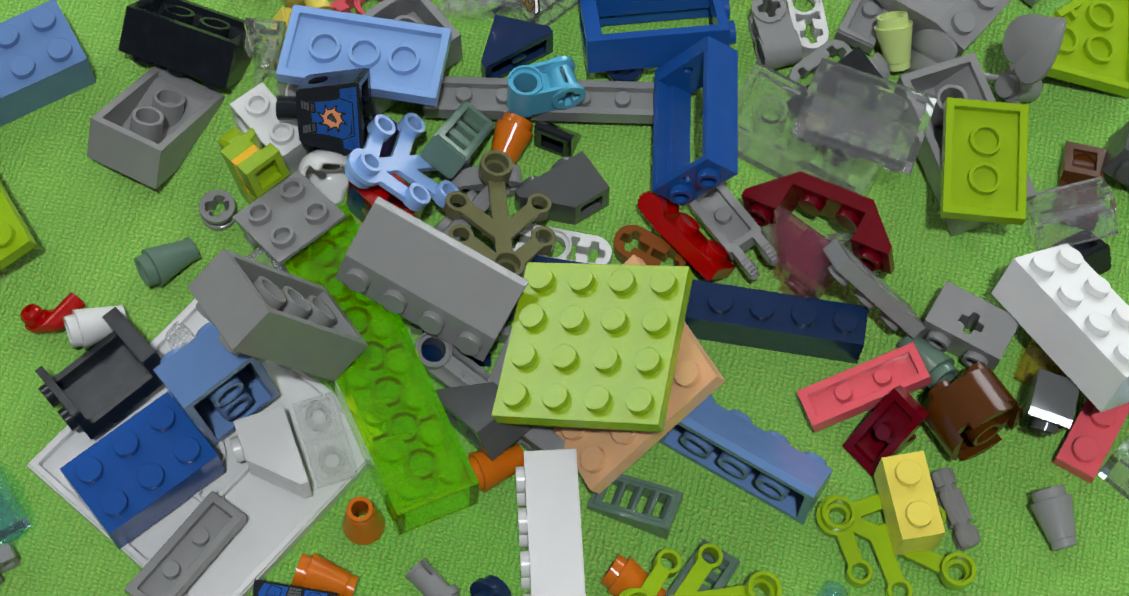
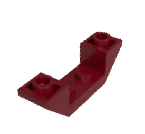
M801 171L746 188L741 195L745 210L760 226L766 227L770 225L782 230L798 205L808 214L815 216L821 214L835 220L846 229H856L851 237L853 255L871 271L881 270L892 274L895 268L892 246L873 199Z

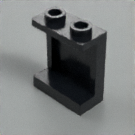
M116 307L102 317L113 331L54 377H51L42 366L35 370L44 382L38 388L53 408L60 403L64 406L57 412L73 432L81 427L91 440L163 384L153 371V369L160 365L161 358Z

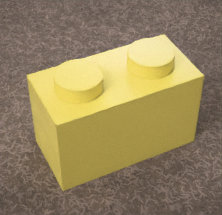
M924 451L882 457L874 473V478L894 556L936 549L945 534V529Z

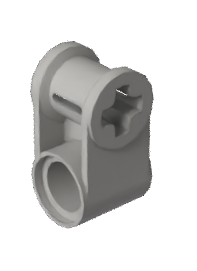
M753 0L751 5L752 14L748 20V29L762 71L800 62L803 59L802 45L796 29H794L785 0Z

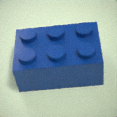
M167 391L60 468V471L71 488L120 550L222 475L225 469L217 452Z

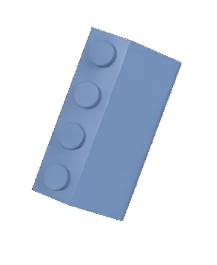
M711 395L658 441L804 525L824 491L833 469L827 466L826 461L817 454L808 451L803 453L790 446L789 441L783 435L772 430L766 432L752 424V420L746 414L734 409L729 411L716 404L715 399Z

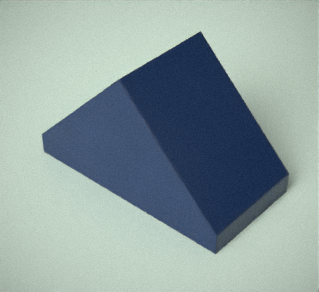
M495 14L481 60L482 77L504 78L514 68L529 65L552 53L553 31L546 25Z

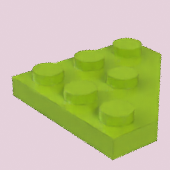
M1073 0L1050 17L1065 18L1067 23L1059 53L1046 76L1129 98V0Z

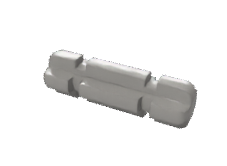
M947 467L933 472L931 480L934 491L940 494V497L937 499L940 506L946 512V521L949 529L955 531V534L952 536L957 548L960 551L976 547L981 542V537L976 525H971L973 518L961 489L955 487L958 481L953 470Z

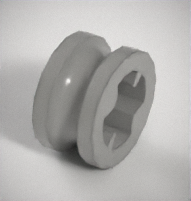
M212 190L206 193L199 203L201 218L209 229L223 231L235 223L232 217L238 213L232 195L227 191ZM217 204H224L225 210L221 211L218 217H214L211 210H216Z

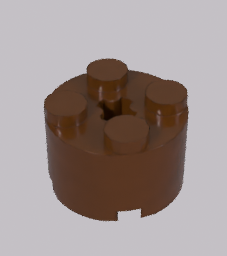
M983 361L970 366L963 376L952 383L949 380H944L936 384L928 392V397L931 401L925 408L931 415L925 421L926 425L952 460L955 461L957 456L962 461L986 452L1002 440L997 434L1000 430L1008 425L1012 431L1023 416V409L993 370L988 368Z

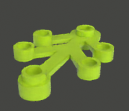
M879 494L854 502L842 495H832L823 499L816 510V522L823 533L837 539L848 566L845 572L846 581L852 587L863 588L869 584L873 576L871 564L862 558L855 538L856 535L869 541L887 583L885 596H894L892 588L895 586L902 587L906 591V596H912L913 587L908 580L904 579L897 559L894 556L886 523L876 525L863 519V517L883 510ZM938 505L944 525L947 515L943 507ZM832 512L841 513L844 517V522L840 524L832 522L829 514ZM931 550L899 555L939 574L941 582L952 590L967 588L977 572L974 560L963 552H953L946 557ZM855 567L864 569L867 577L862 580L856 579L852 575V569ZM950 568H958L963 574V579L954 580L950 577L948 570Z
M706 543L695 553L694 565L674 595H669L756 596L753 590L754 588H760L765 592L766 596H781L782 585L774 574L768 571H759L754 573L745 585L698 591L708 574L715 571L723 561V552L720 547L713 543ZM670 548L661 550L653 561V570L641 588H628L619 596H656L665 580L675 576L681 568L682 559L680 554ZM708 552L712 554L715 558V563H707L703 559L702 553ZM661 558L670 559L674 564V568L666 569L663 567Z

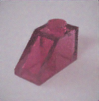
M779 205L775 209L774 214L781 268L784 280H786L784 285L796 296L805 297L807 295L809 298L820 299L835 281V278L827 269L832 263L823 251L831 241Z

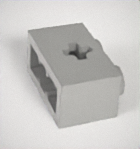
M946 281L923 322L926 328L919 335L940 351H947L962 359V362L967 367L983 361L994 372L1019 323L1010 313ZM964 329L971 330V334L965 333Z

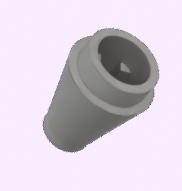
M1065 485L1053 486L1031 493L1033 504L1030 507L1050 543L1052 551L1078 545L1072 494H1067Z

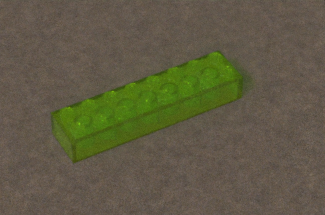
M344 204L338 206V208L346 214L345 219L283 264L279 265L276 262L279 270L324 286L369 345L335 381L329 380L395 529L398 535H401L478 504L479 482L400 315L389 312L381 304L361 293L352 291L345 284L335 279L344 256L359 231L348 205Z

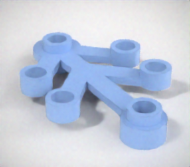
M407 113L397 124L399 133L390 157H379L383 143L395 133L396 127L389 117L378 114L367 126L369 134L364 148L354 149L347 156L344 171L348 180L361 189L379 185L403 201L407 208L415 212L421 211L430 202L431 198H433L438 206L444 208L446 196L450 192L459 191V189L448 180H443L438 184L421 173L423 171H436L437 169L424 160L421 154L409 155L414 140L425 130L424 121L415 113ZM471 156L461 168L470 167ZM390 174H397L411 185L409 187L405 186Z

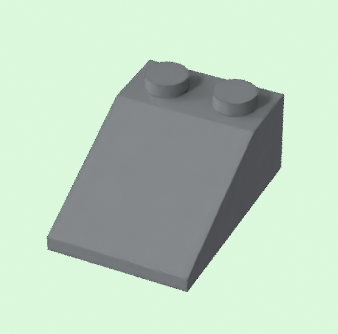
M1011 0L877 1L888 12H908L909 19L913 21L912 35L921 30L936 29L951 36L957 45L958 56Z
M156 64L91 117L87 157L142 184L157 189L178 170L223 103L224 95L186 77L172 75L167 72L166 68Z

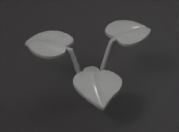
M1027 14L1015 18L1009 24L1003 39L1004 55L1012 62L1009 70L1002 74L984 73L987 81L996 82V92L1004 101L1020 104V102H1032L1040 96L1042 92V79L1052 68L1059 53L1067 19ZM925 29L912 35L911 67L906 72L910 73L956 58L958 49L953 38L936 29Z

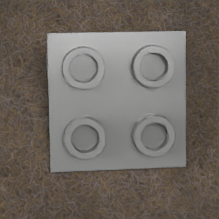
M297 170L232 218L246 232L244 237L253 248L259 244L281 265L345 219L346 214Z

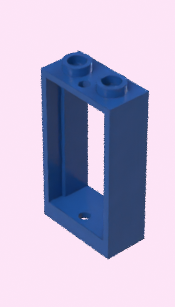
M579 0V25L588 73L660 67L707 35L729 47L732 44H736L734 21H728L730 19L729 0ZM712 17L713 25L602 34L600 27Z
M708 35L655 70L652 192L669 199L672 203L682 206L738 174V51ZM703 87V156L690 163L691 94Z

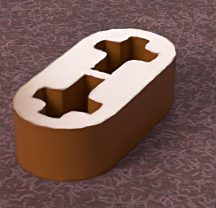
M626 225L615 234L613 251L616 259L622 264L634 254L643 259L646 265L660 266L661 261L665 262L668 258L674 260V266H686V259L665 239L640 226ZM633 239L638 240V248H633L630 252L625 250V242L630 243Z

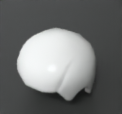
M317 148L304 156L299 163L298 171L335 205L342 203L345 191L348 189L349 180L345 175L344 167L349 154Z

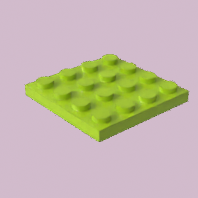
M527 262L524 279L528 280V283L518 299L491 416L497 423L663 432L693 280V273L690 267Z

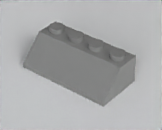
M975 52L900 75L894 89V93L907 108V111L901 115V118L939 207L943 109L946 98L996 102ZM1027 172L1028 202L1037 196V192ZM944 218L952 236L992 223Z
M379 196L346 252L335 278L352 291L365 295L381 304L389 312L404 317L420 326L425 332L436 335L457 347L462 353L473 356L482 362L492 348L528 283V280Z

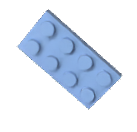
M293 4L276 70L277 82L299 85L305 76L310 74L369 68L371 96L437 106L451 44L452 31L450 28Z

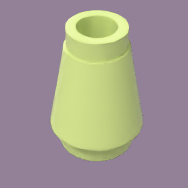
M890 11L878 15L874 30L883 57L890 66V71L898 72L909 69L911 67L913 21L909 19L908 12Z

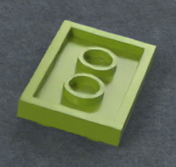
M946 98L943 109L940 218L1014 225L1024 224L1026 221L1029 105Z

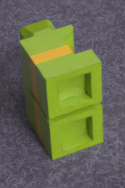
M234 127L218 139V144L221 148L220 152L242 197L249 204L290 176L280 151L271 143L263 148L253 128L243 133L240 129Z

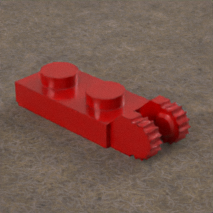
M651 191L639 195L640 198L637 199V205L641 211L640 213L644 214L643 216L653 225V228L707 281L727 278L736 268L727 259L728 254L722 246L715 241L708 240L699 231L700 226L695 219L688 214L679 212V204L672 203L669 199Z

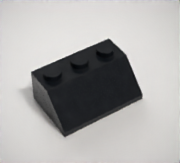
M139 0L126 7L118 51L132 55L131 59L138 63H155L166 67L167 72L179 77L192 76L203 80V84L209 88L223 90L243 78L264 37L266 28L188 0Z

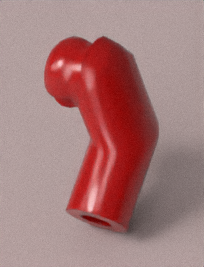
M70 292L55 309L42 310L36 304L27 305L21 311L20 319L25 323V328L34 334L60 332L65 328L63 316L72 314L73 309H84L85 304L77 295Z

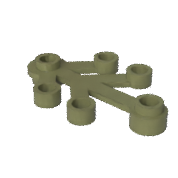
M491 150L483 154L478 169L479 177L488 186L491 217L471 203L468 195L461 191H453L446 196L444 212L452 219L459 220L464 218L494 241L495 251L476 239L472 229L463 224L452 226L448 236L453 239L456 236L465 238V241H457L524 278L527 262H530L538 254H549L553 250L556 235L549 227H536L531 233L530 240L516 251L512 249V240L533 221L546 220L549 216L552 202L544 194H532L529 196L527 204L509 219L505 183L510 179L513 161L505 152ZM452 203H458L463 207H455ZM533 205H539L544 209H536ZM537 238H543L548 242L542 243L538 241Z

